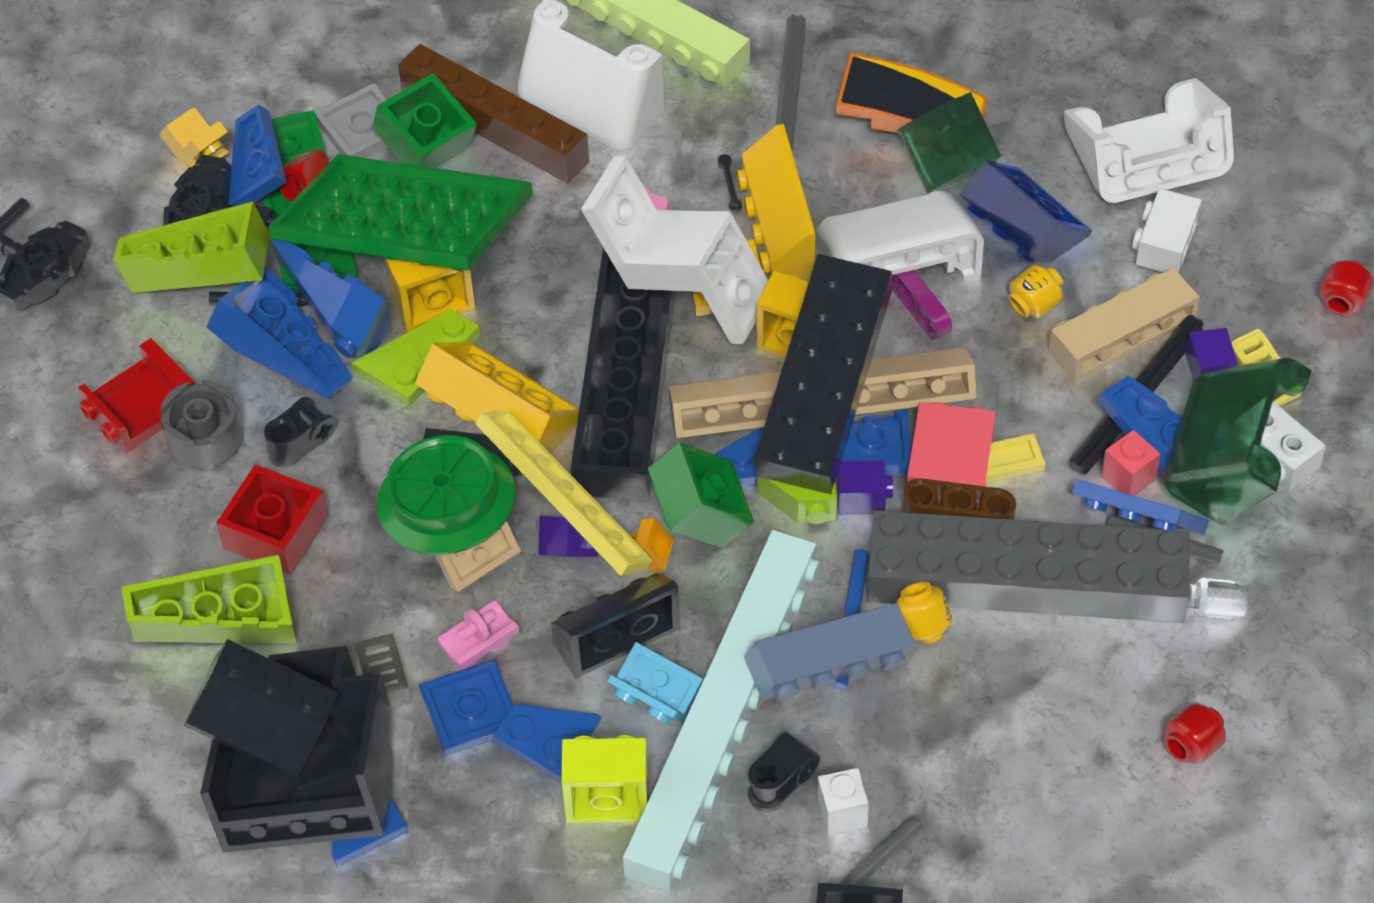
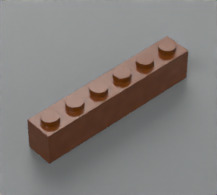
M419 44L398 64L402 91L434 73L477 123L474 133L561 181L569 184L589 163L587 133L424 45Z

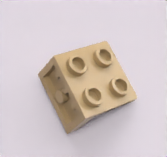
M506 520L494 535L479 545L458 553L434 556H436L450 588L459 592L521 552Z

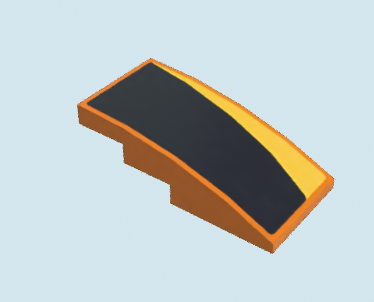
M850 53L837 101L836 114L871 119V129L906 134L905 144L975 154L987 97L956 82L918 68L886 59Z

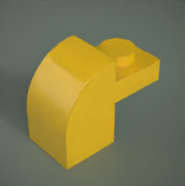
M195 107L166 125L159 134L173 154L188 168L193 167L196 160L203 154L221 158L228 153L220 142L228 133L220 120L209 127Z

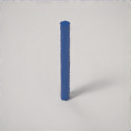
M863 549L854 551L843 617L858 614L861 610L869 560V552ZM848 677L836 680L832 687L839 691L847 690L849 685Z

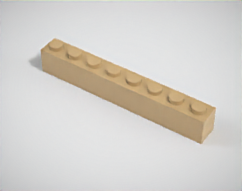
M966 347L872 359L855 415L919 407V402L949 403L977 399L975 364ZM781 372L668 386L671 421L676 439L764 427Z

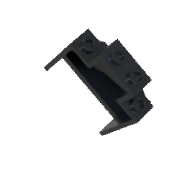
M347 646L269 655L268 659L339 693L327 722L296 779L212 740L200 795L222 852L227 853L384 835L389 805L392 757L387 744L389 731L387 719L390 701L381 673L356 676Z

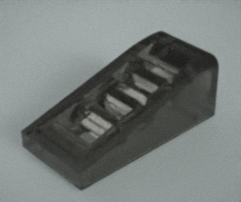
M393 633L354 643L362 675L375 674L391 669L395 670V672L381 675L383 683L393 680L398 681V683L385 686L390 701L389 708L412 703ZM385 647H388V649H389V650H387V651H383V652H379V653H375V654H371V655H367V656H366V653H365V652H369V651H373V650H377V649H381V648H385ZM390 657H391V659H392V661L385 662V663H381V664H377V665H373V666H369V664H368V663H371V662H375V661L387 659V658H390Z

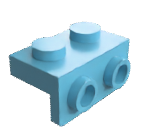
M635 642L617 677L610 674L607 682L617 687L614 695L635 706L639 699L650 705L647 713L660 721L669 724L673 718L684 724L704 679Z

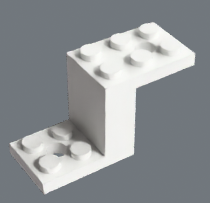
M614 156L581 210L627 288L702 292L730 343L744 344L756 322V303L768 279L731 212L657 210L626 156Z

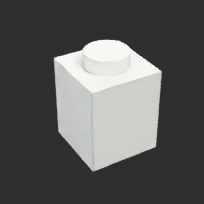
M855 768L818 776L817 801L827 836L868 827L869 803L859 769Z

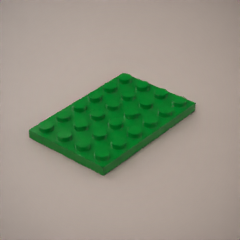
M337 154L268 228L271 239L286 241L292 244L318 246L321 249L350 251L358 255L369 254L381 256L389 260H407L421 265L451 267L454 270H469L533 195L532 184L528 181Z

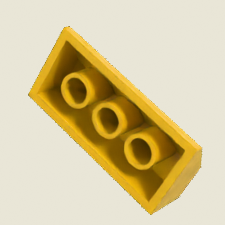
M780 124L776 125L742 154V169L736 170L739 191H746L747 197H744L745 214L747 219L753 218L754 224L751 225L752 239H754L755 246H761L762 252H759V261L764 274L768 273L770 279L773 271H777L786 275H795L802 280L809 281L815 264V231L785 126Z
M472 342L432 344L415 382L416 385L427 391L426 396L429 399L441 404L447 403L456 409L455 414L458 417L470 422L477 421L481 413L508 409L550 454L577 427L579 407Z

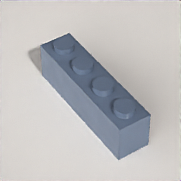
M895 603L756 641L744 659L761 700L764 701L777 697L778 701H784L798 695L800 690L812 687L814 691H819L830 687L838 679L848 677L849 681H855L867 676L871 670L883 667L884 671L896 669L906 662L905 658L916 645L900 608Z

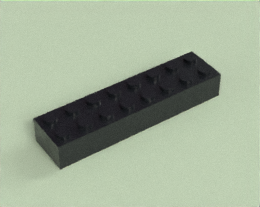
M604 247L570 472L575 480L592 497L649 501L652 479L648 468L654 464L676 291L628 289Z

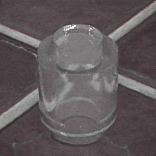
M1201 577L1197 579L1196 585L1190 584L1188 608L1194 609L1195 617L1232 621L1235 617H1245L1248 604L1247 586L1238 585L1237 581Z

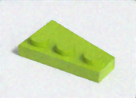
M449 309L351 363L353 372L410 407L426 391L416 385L415 382L432 344L473 343L481 335L480 326L455 310Z

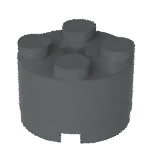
M202 380L203 384L190 386L189 382L184 383L173 389L162 402L161 423L167 445L172 456L180 463L198 468L203 472H210L215 470L219 464L231 458L243 441L244 435L237 405L230 390L220 383L211 380Z

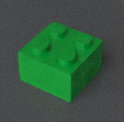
M432 73L377 105L372 129L401 163L435 168L470 147L477 123Z
M678 442L648 468L653 482V491L659 499L664 514L663 519L669 531L723 548L754 523L731 460Z

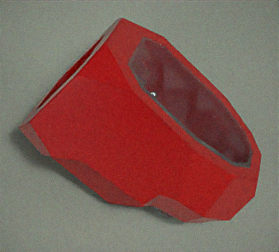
M320 148L305 152L283 165L286 183L279 188L284 198L293 201L329 164V158Z

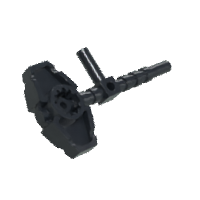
M203 154L196 160L193 167H189L174 183L177 189L170 198L169 206L164 207L163 226L234 207V205L228 204L231 165L226 159ZM255 205L269 231L268 226L278 216H276L271 208Z
M19 198L0 216V254L8 255L0 272V302L16 311L27 308L31 303L38 304L56 295V290L64 284L68 277H75L84 259V252L90 242L86 230L66 220L58 223L54 228L47 227L27 237L28 241L23 245L18 242L14 243L13 239L5 236L4 233L31 208L28 201L24 198Z

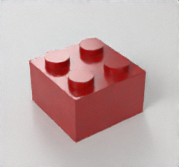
M255 464L217 520L216 525L223 549L250 560L279 555L283 573L291 575L327 519L328 513L323 490Z

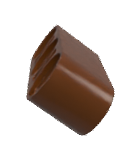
M918 478L911 480L904 488L902 512L1015 520L1016 499L1012 493L1001 488Z

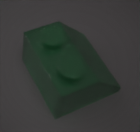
M971 92L938 105L897 130L927 194L987 170L1001 157Z

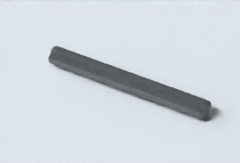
M793 14L787 18L776 125L784 124L791 151L794 142L806 29L805 17Z

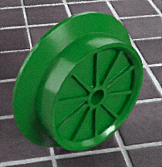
M455 435L434 436L409 446L394 460L378 492L377 515L385 533L395 543L405 549L428 555L458 553L479 545L503 526L514 506L516 496L515 482L505 462L477 442Z

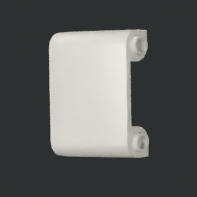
M543 0L533 13L518 78V96L587 133L588 137L612 149L624 150L630 148L665 111L662 53L642 44H634L625 48L616 57L563 30L569 21L567 7L557 0Z
M1197 78L1174 84L1168 90L1165 96L1164 113L1102 128L1100 116L1092 108L1078 107L1064 111L1067 134L1096 192L1105 201L1110 203H1118L1157 193L1159 188L1169 190L1219 177L1230 170L1234 161L1231 107Z
M935 191L915 198L839 216H830L825 218L816 230L815 244L819 254L890 270L892 275L943 263L947 273L954 272V267L958 268L963 280L981 276L984 248L983 236L978 225L949 192Z

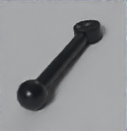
M723 154L718 157V167L723 169L731 200L728 207L730 211L737 213L742 209V202L737 199L730 171L732 159L729 155Z

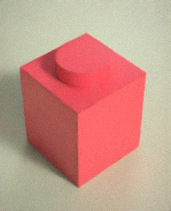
M1132 430L1105 450L1101 477L1117 491L1135 496L1156 481L1161 454L1136 431Z

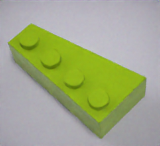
M252 201L120 237L113 261L132 293L261 281L264 274L270 233Z
M279 555L121 586L127 623L134 642L225 643L229 639L237 644L297 645Z

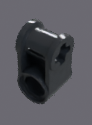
M300 398L289 409L265 426L264 435L268 459L277 467L284 468L296 464L302 457L318 445L325 443L332 436L337 426L336 419L329 414L324 415L319 411L311 398Z
M782 733L772 743L770 748L749 768L748 780L751 786L749 787L748 798L750 804L755 809L765 812L774 811L779 808L800 785L811 778L820 763V755L790 733Z

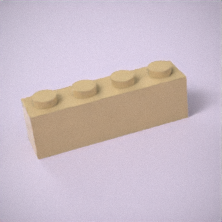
M1174 267L1161 274H1153L1132 289H1124L1114 298L1100 305H1092L1083 314L1071 320L1059 322L1051 329L1048 352L1071 380L1076 382L1175 331L1186 316L1194 315L1196 317L1200 296Z

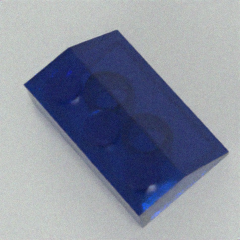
M984 160L960 194L970 203L968 209L981 219L987 218L994 224L992 230L1001 238L1007 241L1012 240L1019 246L1017 252L1033 263L1036 260L1053 262L1088 238L1092 233L1088 226L1019 167Z

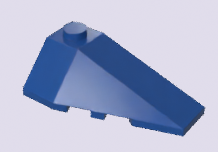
M270 239L274 256L335 342V348L349 359L353 356L359 359L377 349L392 332L386 300L348 274L344 279H341L334 272L333 266L325 261L317 266L314 264L312 257L296 245L286 241Z
M264 268L261 281L242 282L219 299L206 327L235 352L327 399L351 382L353 376L329 343L323 342L314 330L316 323L312 317H305L298 307L297 302L299 299L294 291L268 268Z

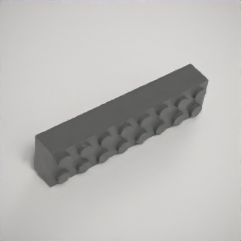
M873 511L867 602L895 604L905 587L917 582H929L930 585L942 589L949 608L1184 623L1190 598V531Z

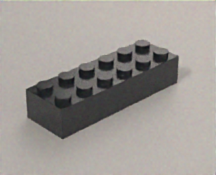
M817 254L754 458L757 477L832 495L891 297L892 271Z

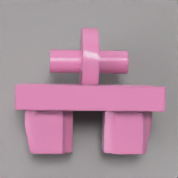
M494 600L477 612L473 609L465 612L463 615L464 620L437 637L438 645L462 671L477 665V660L490 651L500 650L509 644V639L519 633V626L506 615L500 604Z

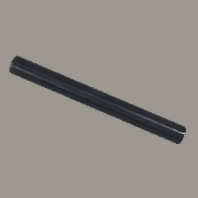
M1194 315L1186 316L1135 380L1154 392L1186 353L1189 333L1203 331V321L1197 319ZM1108 413L1070 458L1071 463L1069 467L1079 475H1086L1122 432Z

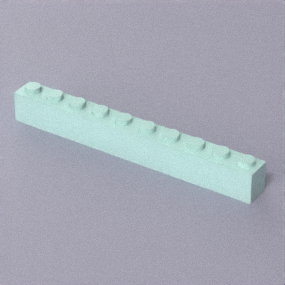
M771 531L624 853V877L671 893L677 879L681 881L684 879L690 864V857L687 856L692 844L699 845L705 831L706 822L703 821L707 810L714 811L721 792V788L718 785L722 776L729 777L736 758V754L733 751L737 742L744 743L750 728L748 717L752 709L757 711L762 703L744 657L756 641L792 632L793 623L790 622L794 613L801 614L807 598L806 586L808 582L814 583L820 570L821 561L816 560V543L779 531Z

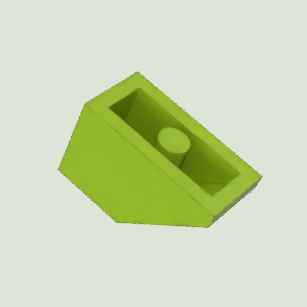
M757 477V493L797 523L821 524L826 521H836V483L831 495Z

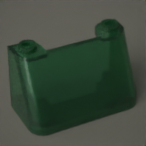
M1281 358L1208 370L1197 377L1192 384L1164 472V483L1169 493L1223 527L1277 492L1282 470L1280 462L1273 453L1261 446L1260 443L1273 401L1283 394L1296 396L1303 392L1308 385L1312 370L1294 359Z

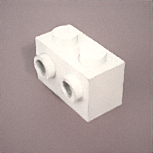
M1159 188L1155 201H1148L1142 219V222L1146 223L1145 228L1138 227L1133 240L1132 249L1138 250L1136 265L1160 272H1165L1174 267L1180 273L1198 224L1202 199Z
M1268 399L1237 423L1233 446L1236 447L1242 457L1250 459L1264 471L1266 477L1271 482L1278 483L1287 492H1290L1321 468L1326 448L1325 444L1271 399Z

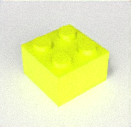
M621 735L608 739H595L590 736L562 739V791L566 823L640 821L649 801L646 738Z

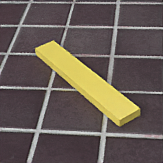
M508 409L481 413L475 423L478 428L620 576L648 569L652 562L651 557Z

